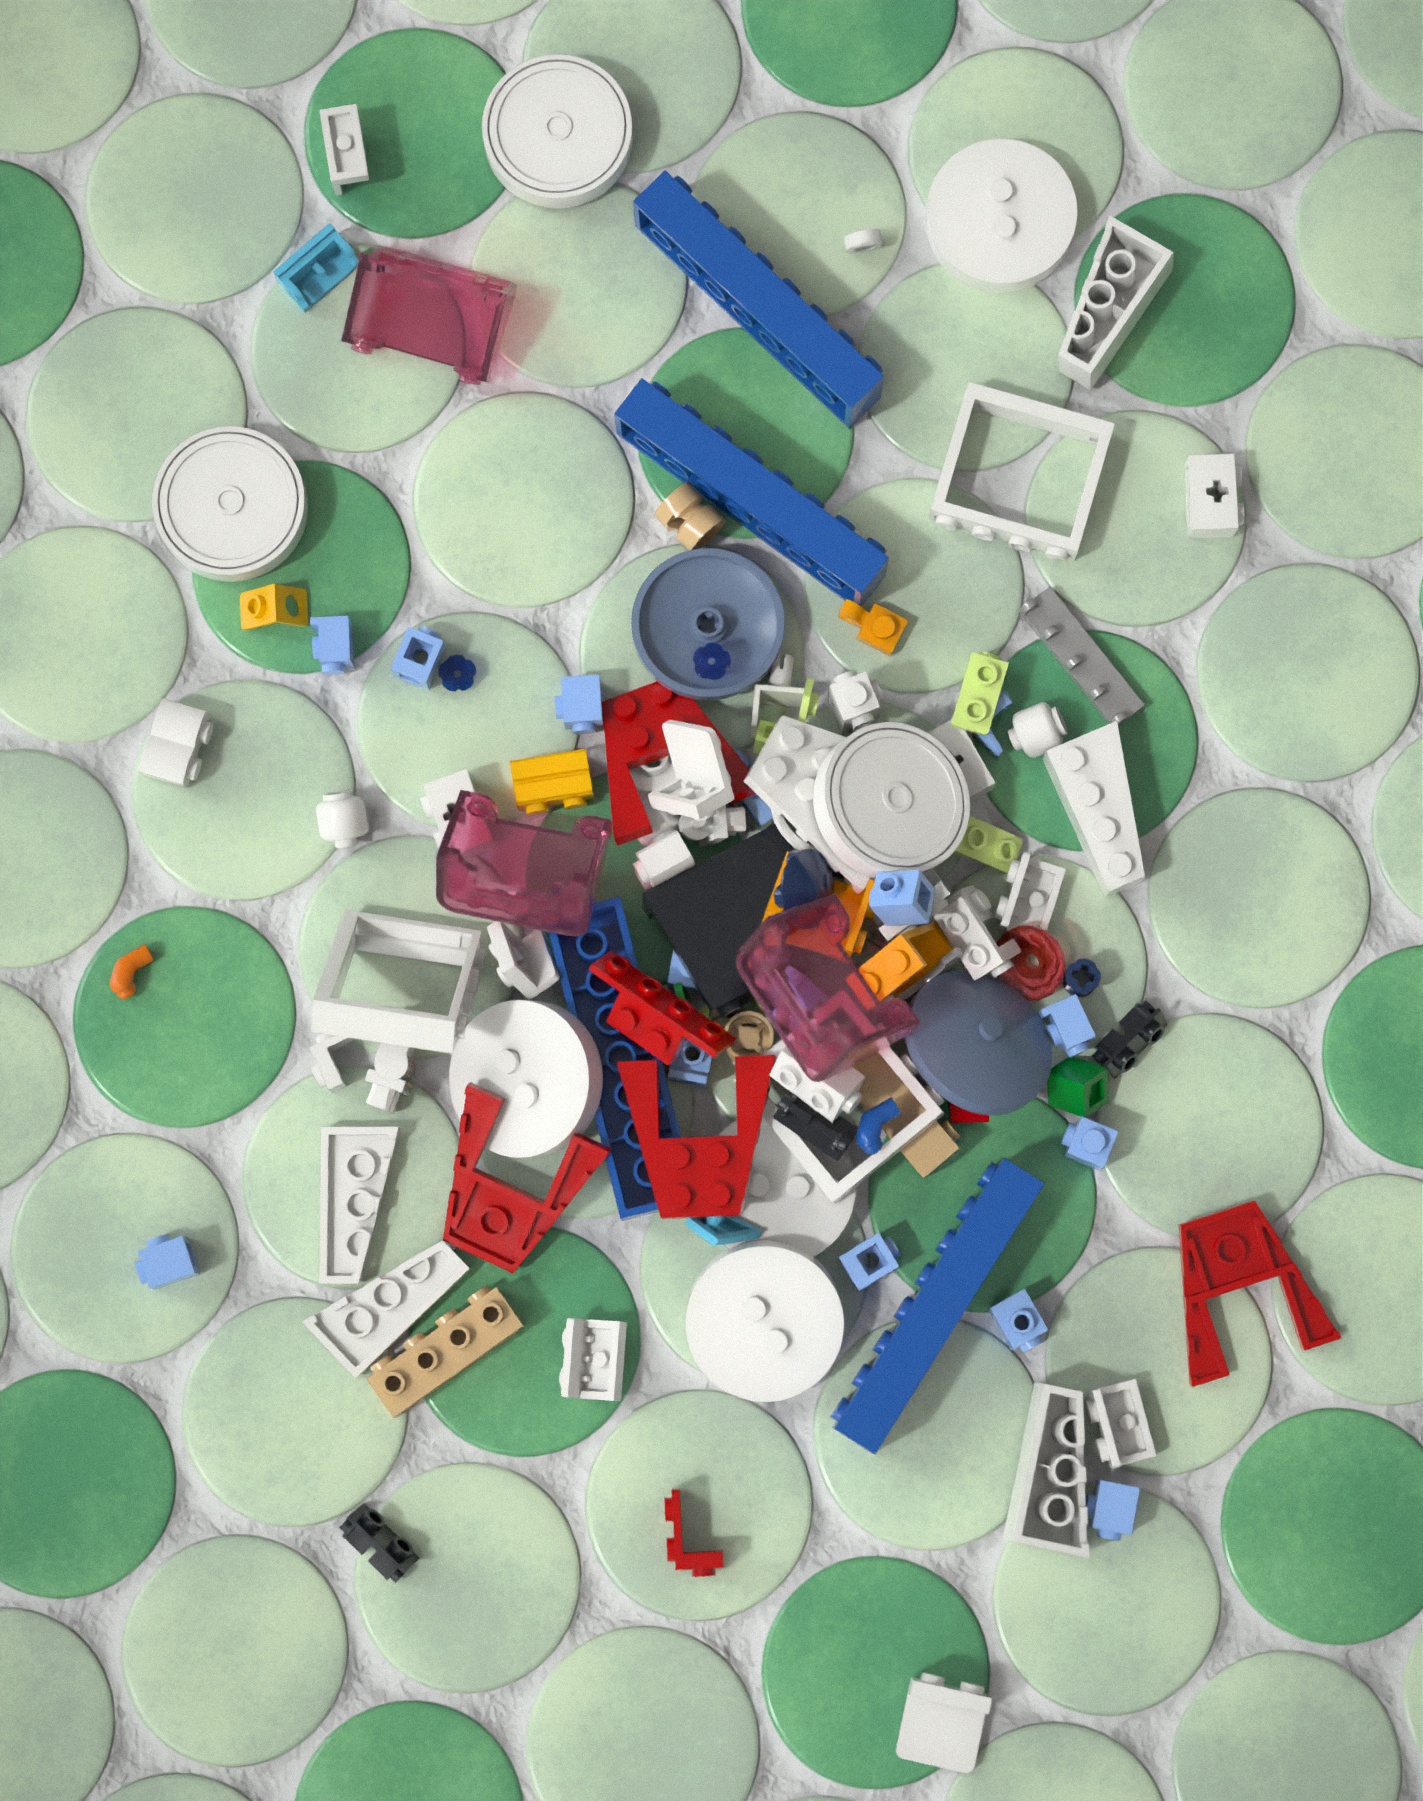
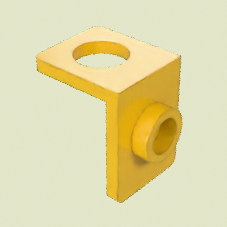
M272 584L242 592L240 594L242 630H252L274 623L299 627L307 626L309 622L306 589ZM289 595L294 597L298 604V613L295 617L288 613L285 606L286 598Z

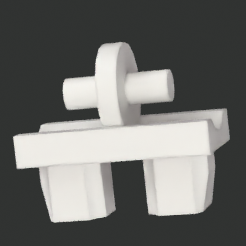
M726 805L715 810L714 816L699 821L694 820L692 817L681 815L678 823L679 830L688 840L699 841L700 847H711L726 838L736 836V832L746 831L745 808H726Z

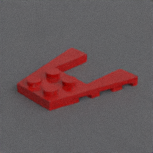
M656 681L602 701L613 837L617 846L653 833L629 770L670 755L662 729V724L668 720L710 727L716 732L721 741V752L726 770L731 777V788L735 798L726 805L756 794L744 782L750 769L693 699L678 695Z
M775 1055L735 1056L737 1135L661 1139L659 1062L657 1060L618 1062L623 1087L662 1219L742 1216L756 1144H758L764 1108L770 1091L771 1076L769 1075L776 1062Z
M470 1082L466 1085L464 1092L466 1097L459 1126L460 1138L457 1155L454 1160L453 1171L455 1172L452 1190L449 1194L443 1241L510 1273H514L608 1156L612 1148L580 1133H575L572 1136L546 1199L543 1200L476 1168L506 1098Z
M1255 1200L1178 1224L1188 1375L1191 1387L1230 1375L1205 1300L1261 1281L1278 1277L1301 1350L1305 1351L1342 1339L1338 1330L1334 1328L1317 1297L1313 1295L1298 1267L1292 1262L1285 1251L1282 1242Z

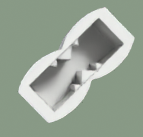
M162 698L153 721L151 734L142 755L139 772L145 776L185 788L188 787L190 780L196 781L202 765V759L197 758L198 752L202 744H208L213 731V723L209 722L210 715L206 711Z
M676 830L636 852L638 860L632 864L640 884L646 891L694 867L695 862L679 832Z

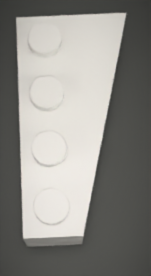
M1109 215L1102 240L1094 256L1091 270L1082 288L1076 311L1073 313L1058 354L1060 373L1089 390L1093 388L1173 271L1174 252Z
M1117 721L1047 750L1042 759L1104 898L1139 884L1145 877Z
M1034 1382L1003 1535L1004 1539L1089 1558L1086 1524H1088V1508L1085 1503L1086 1466H1084L1083 1445L1085 1444L1083 1392Z

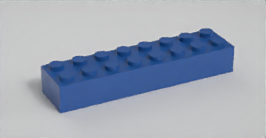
M664 170L633 201L635 227L850 429L881 398L884 376L881 374L883 372L882 367L871 356L867 355L864 358L854 348L856 346L855 342L845 331L833 329L827 323L828 317L822 309L813 303L809 306L800 297V290L788 278L781 280L772 271L774 269L772 263L762 253L757 252L754 254L746 247L745 244L747 242L737 229L732 226L727 229L718 220L719 214L708 202L703 201L700 203L691 195V187L684 179L678 175L673 178Z
M641 378L614 413L616 435L682 483L691 482L704 496V499L844 601L848 599L862 607L886 576L889 557L885 555L887 550L884 546L873 538L868 537L865 540L854 532L856 528L849 520L841 515H837L834 518L823 510L825 505L811 493L807 492L803 495L792 487L794 485L793 481L784 473L778 470L772 473L761 465L763 460L755 452L748 448H744L742 451L732 444V437L722 428L716 425L710 428L700 420L702 416L693 407L686 403L680 406L670 399L671 393L660 383L653 381L650 384Z
M616 897L545 915V920L568 1011L580 1020L589 1031L600 1055L603 1086L599 1106L595 1113V1120L601 1144L612 1148L605 1160L621 1221H626L657 1213L659 1210L618 1069V1062L657 1060L659 1062L661 1139L681 1138L662 1061L606 1022L620 992L589 971L592 963L610 951L626 958L632 966L638 969L621 898Z
M1005 1158L997 1165L991 1162L977 1182V1185L982 1187L977 1198L970 1195L956 1218L962 1221L957 1230H947L936 1247L935 1251L941 1254L935 1265L928 1262L914 1282V1284L920 1287L913 1299L909 1296L905 1297L893 1317L898 1319L899 1322L893 1332L887 1329L884 1330L872 1349L878 1353L876 1359L871 1366L866 1363L863 1364L851 1383L857 1387L850 1400L842 1397L830 1417L836 1421L832 1427L834 1430L868 1452L876 1454L1045 1183Z

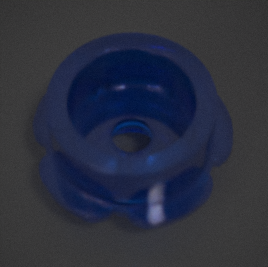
M707 643L705 647H699L694 652V670L701 678L710 680L721 679L726 674V668L730 667V655L727 651L723 650L720 644ZM710 658L715 659V663L712 665L708 663Z
M452 655L440 665L438 675L443 680L442 685L447 690L452 692L458 689L465 691L474 683L473 676L476 675V667L471 660H466L464 656ZM457 670L461 672L459 677L454 676V672Z

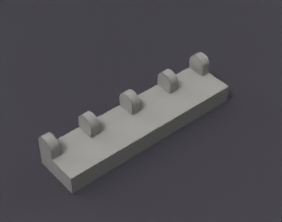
M1048 587L1034 599H1029L1021 606L1019 611L1021 616L1107 724L1117 721L1119 727L1145 706L1051 587Z

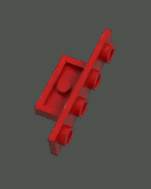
M610 951L591 964L589 971L620 992L606 1022L668 1066L676 1061L686 1039L713 1058H716L734 1044L736 1038L725 1031L722 1025L702 1015L689 1002L678 998L662 987L659 981L648 977L632 966L626 958Z

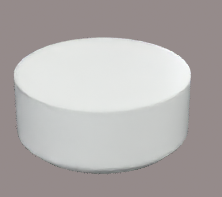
M880 229L862 230L851 233L843 238L846 252L849 254L868 252L881 247L883 244Z

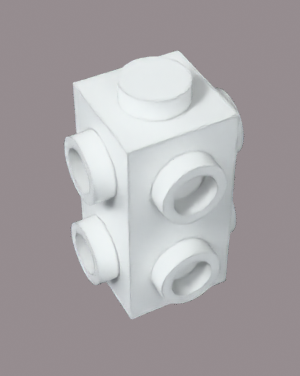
M855 670L835 677V683L829 687L828 703L841 735L849 732L852 734L860 728L876 723L879 710L882 709L881 702L884 701L876 679L870 681L866 671L856 674Z
M803 1030L781 1050L769 1075L831 1122L843 1111L850 1114L863 1096L858 1091L865 1076Z

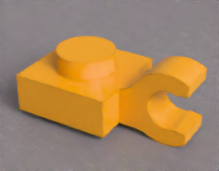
M848 599L845 600L838 615L840 619L861 629L856 638L857 640L888 656L891 655L908 623L907 619L874 603L869 613L860 605Z

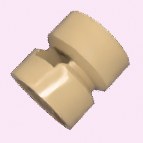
M688 481L676 488L654 513V516L668 531H677L676 539L687 551L706 546L726 523V519L713 505L703 504L704 496Z
M753 1011L740 1012L731 1017L725 1025V1031L736 1038L734 1044L725 1050L728 1057L734 1062L735 1056L764 1055L773 1046V1028L768 1019L760 1013Z

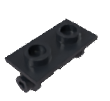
M1146 1000L1141 1005L1136 1003L1119 1021V1025L1128 1032L1124 1037L1112 1029L1094 1047L1096 1051L1092 1054L1093 1059L1101 1066L1106 1065L1114 1080L1122 1072L1129 1071L1135 1065L1138 1055L1148 1045L1155 1044L1162 1037L1165 1027L1168 1025L1161 1009H1155Z
M791 1091L782 1097L777 1105L778 1109L772 1117L837 1162L856 1136L858 1127L840 1115L831 1122Z
M365 1503L353 1511L339 1527L344 1532L342 1537L361 1555L371 1546L376 1550L368 1562L386 1580L391 1578L397 1583L407 1570L420 1559L413 1551L411 1544L403 1537L397 1536L385 1524L383 1517L376 1510L370 1509Z

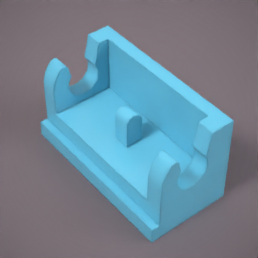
M329 223L276 268L273 273L280 287L305 313L357 269L361 263L354 255L355 251Z

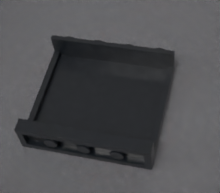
M776 824L644 892L642 896V908L649 919L654 917L709 1008V1019L711 1021H715L720 1017L723 1020L730 1019L742 1011V1005L754 999L759 1002L789 965L807 977L811 972L810 969L822 962L827 966L837 961L760 934L762 920L787 851L791 852L794 850L792 845L782 836Z

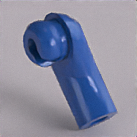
M892 1097L866 1111L861 1116L856 1141L857 1145L862 1147L866 1154H875L882 1149L883 1142L880 1138L882 1125L901 1114Z

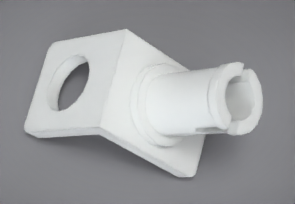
M779 653L774 665L770 669L769 685L755 684L751 738L755 739L757 735L759 704L801 708L805 688L791 687L793 664L795 662L794 657L791 655H784V667L780 669L781 653Z

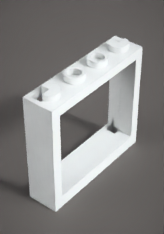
M968 382L931 506L929 519L934 520L935 524L946 526V530L956 531L958 527L972 531L971 535L980 540L993 541L994 538L1009 542V547L1019 551L1029 552L1032 548L1045 552V556L1054 561L1056 558L1067 561V559L1074 561L1079 550L1115 423ZM972 409L1096 444L1070 538L945 502Z
M344 910L313 998L311 1032L453 1054L457 1038L464 1039L467 1027V1016L465 1015H471L474 993H477L479 987L480 970H483L485 966L487 952H485L486 949H480L482 931ZM355 950L463 966L449 1015L444 1016L339 999Z
M843 990L764 1055H775L777 1060L781 1050L802 1030L810 1035L843 1008L926 1111L884 1144L879 1152L872 1154L838 1182L802 1137L772 1118L778 1107L768 1096L763 1118L832 1203L840 1201L945 1114L939 1107L945 1102L943 1098L931 1086L927 1085L924 1088L914 1077L918 1070L906 1053L898 1057L889 1045L895 1040L881 1023L873 1027L864 1016L868 1012L856 995L853 994L849 997Z

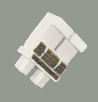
M380 1043L374 1061L375 1070L368 1069L365 1078L366 1081L373 1084L366 1102L367 1104L394 1114L400 1095L409 1096L413 1085L408 1082L415 1074L414 1057L418 1048Z

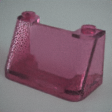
M375 245L360 254L341 341L352 344L351 349L359 353L373 354L374 349L386 347L453 366V371L460 374L459 380L469 384L481 385V381L487 382L490 379L514 303L517 284L399 249Z
M460 790L436 855L437 901L446 910L458 914L567 936L583 935L587 932L593 914L612 834V820L597 816H583L575 821L572 833L498 819L497 805L490 797L482 793Z
M835 894L768 916L742 945L736 956V964L740 976L804 1074L814 1082H822L836 1076L911 1034L921 1023L911 1007L900 998L890 999L881 1005L848 953L844 951L845 949L841 942L849 933L850 918Z

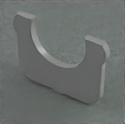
M956 947L943 956L941 961L929 973L895 997L893 994H890L871 1009L872 1014L870 1016L873 1024H878L909 1003L928 981L942 973L951 971L958 959L963 955L961 949Z

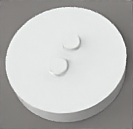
M553 54L527 60L505 74L487 99L482 117V136L486 156L492 171L503 186L512 194L528 203L546 208H570L588 203L604 194L614 185L629 161L633 145V129L627 98L621 87L609 73L586 59L571 55Z
M1014 139L980 141L954 154L942 166L934 178L928 195L925 215L927 238L937 260L945 270L960 282L987 292L1007 293L1023 290L1044 280L1063 261L1071 245L1076 228L1077 200L1072 183L1064 169L1042 149Z
M224 426L199 432L183 441L170 453L162 464L154 483L152 510L161 538L180 563L203 577L217 581L237 582L262 576L272 571L288 558L298 545L306 526L308 497L305 484L295 462L281 445L258 431L243 427Z
M882 722L860 728L828 753L815 779L813 805L816 821L823 838L831 850L845 864L865 876L876 879L877 872L920 870L924 874L946 860L956 850L965 835L970 816V797L964 774L949 750L932 735L917 727L897 722Z
M506 1001L482 1011L467 1025L464 1039H458L452 1054L449 1069V1088L452 1103L459 1120H461V1115L464 1111L465 1088L470 1082L506 1098L485 1148L508 1157L544 1156L568 1147L572 1136L575 1133L583 1134L590 1125L601 1099L603 1086L602 1064L597 1046L589 1031L580 1020L566 1009L544 1001Z
M762 1117L758 1144H756L742 1216H735L760 1228L762 1232L758 1239L724 1244V1246L729 1249L749 1241L773 1240L791 1244L816 1257L836 1241L847 1225L855 1203L856 1187L840 1201L832 1203ZM737 1120L725 1128L718 1136L737 1135ZM806 1141L838 1182L854 1170L847 1150L837 1162Z
M757 1240L727 1249L715 1257L702 1270L689 1296L686 1312V1336L692 1356L698 1367L712 1383L738 1398L757 1402H773L803 1393L823 1378L831 1368L839 1353L843 1339L844 1314L836 1283L826 1268L816 1258L801 1248L788 1243L773 1240Z

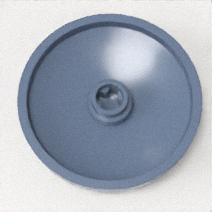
M699 548L688 550L662 562L648 575L641 585L632 609V638L641 663L647 672L665 688L678 695L696 700L725 699L736 696L753 687L774 665L784 637L785 618L783 604L771 579L749 559L723 549Z
M968 970L949 971L928 981L915 995L907 1009L904 1033L910 1057L928 1085L952 1104L967 1111L983 1115L1009 1114L1029 1104L1047 1083L1052 1067V1048L1048 1032L1033 1006L1018 991L1005 982L988 974L974 981Z

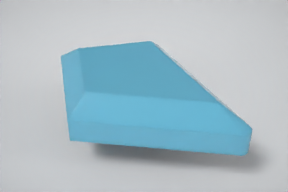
M735 1216L687 1218L685 1222L691 1231L712 1246L758 1239L762 1232L760 1228Z

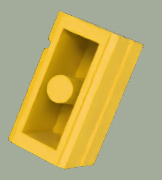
M586 749L510 761L518 811L526 810V815L528 816L545 814L549 812L548 806L564 804V809L582 808L587 806L586 800L594 799Z

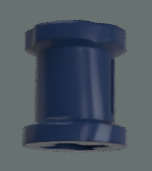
M1078 959L1065 970L1063 986L1070 995L1076 994L1077 997L1081 998L1088 996L1095 990L1101 980L1100 970L1093 961ZM1080 969L1085 970V977L1091 979L1083 987L1077 986L1078 979L1072 977Z

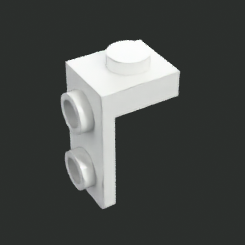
M966 896L956 899L934 915L935 920L954 949L959 947L963 952L960 959L974 981L991 972L994 978L1014 966L1010 959L1022 952L1014 938L998 947Z
M329 1034L318 1036L315 1039L317 1044L309 1047L317 1063L311 1066V1070L320 1088L327 1085L328 1089L335 1093L347 1087L331 1052L357 1039Z

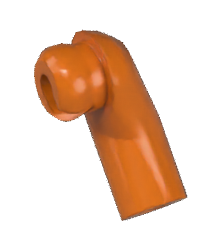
M146 944L119 958L115 963L109 984L111 991L116 992L120 999H128L135 994L136 987L134 982H132L135 971L155 960Z

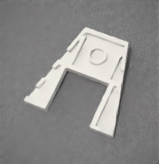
M782 715L745 777L744 782L778 816L782 814L797 829L795 833L805 843L809 841L825 857L828 866L835 872L839 870L853 884L851 888L859 894L864 890L870 877L849 867L831 850L818 827L813 805V791L818 770L828 753L847 737Z

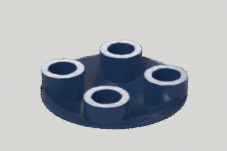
M812 849L793 850L787 855L781 884L774 891V901L777 907L785 909L788 917L796 925L803 928H812L823 922L831 909L834 898L833 874L824 856Z

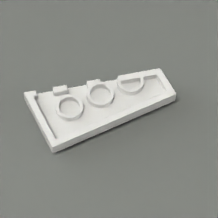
M321 1127L319 1284H360L400 1127Z
M442 1240L400 1264L390 1272L367 1283L364 1287L341 1298L319 1313L303 1320L302 1323L357 1379L450 1290L470 1268Z

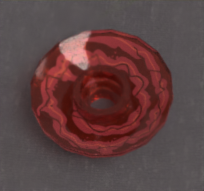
M1019 925L1006 931L996 943L997 946L1000 947L1014 938L1022 952L1010 959L1014 966L997 976V978L1013 987L1027 1001H1039L1052 995L1062 984L1066 970L1064 953L1058 941L1048 931L1034 925ZM1031 954L1037 957L1038 966L1032 964L1030 960Z

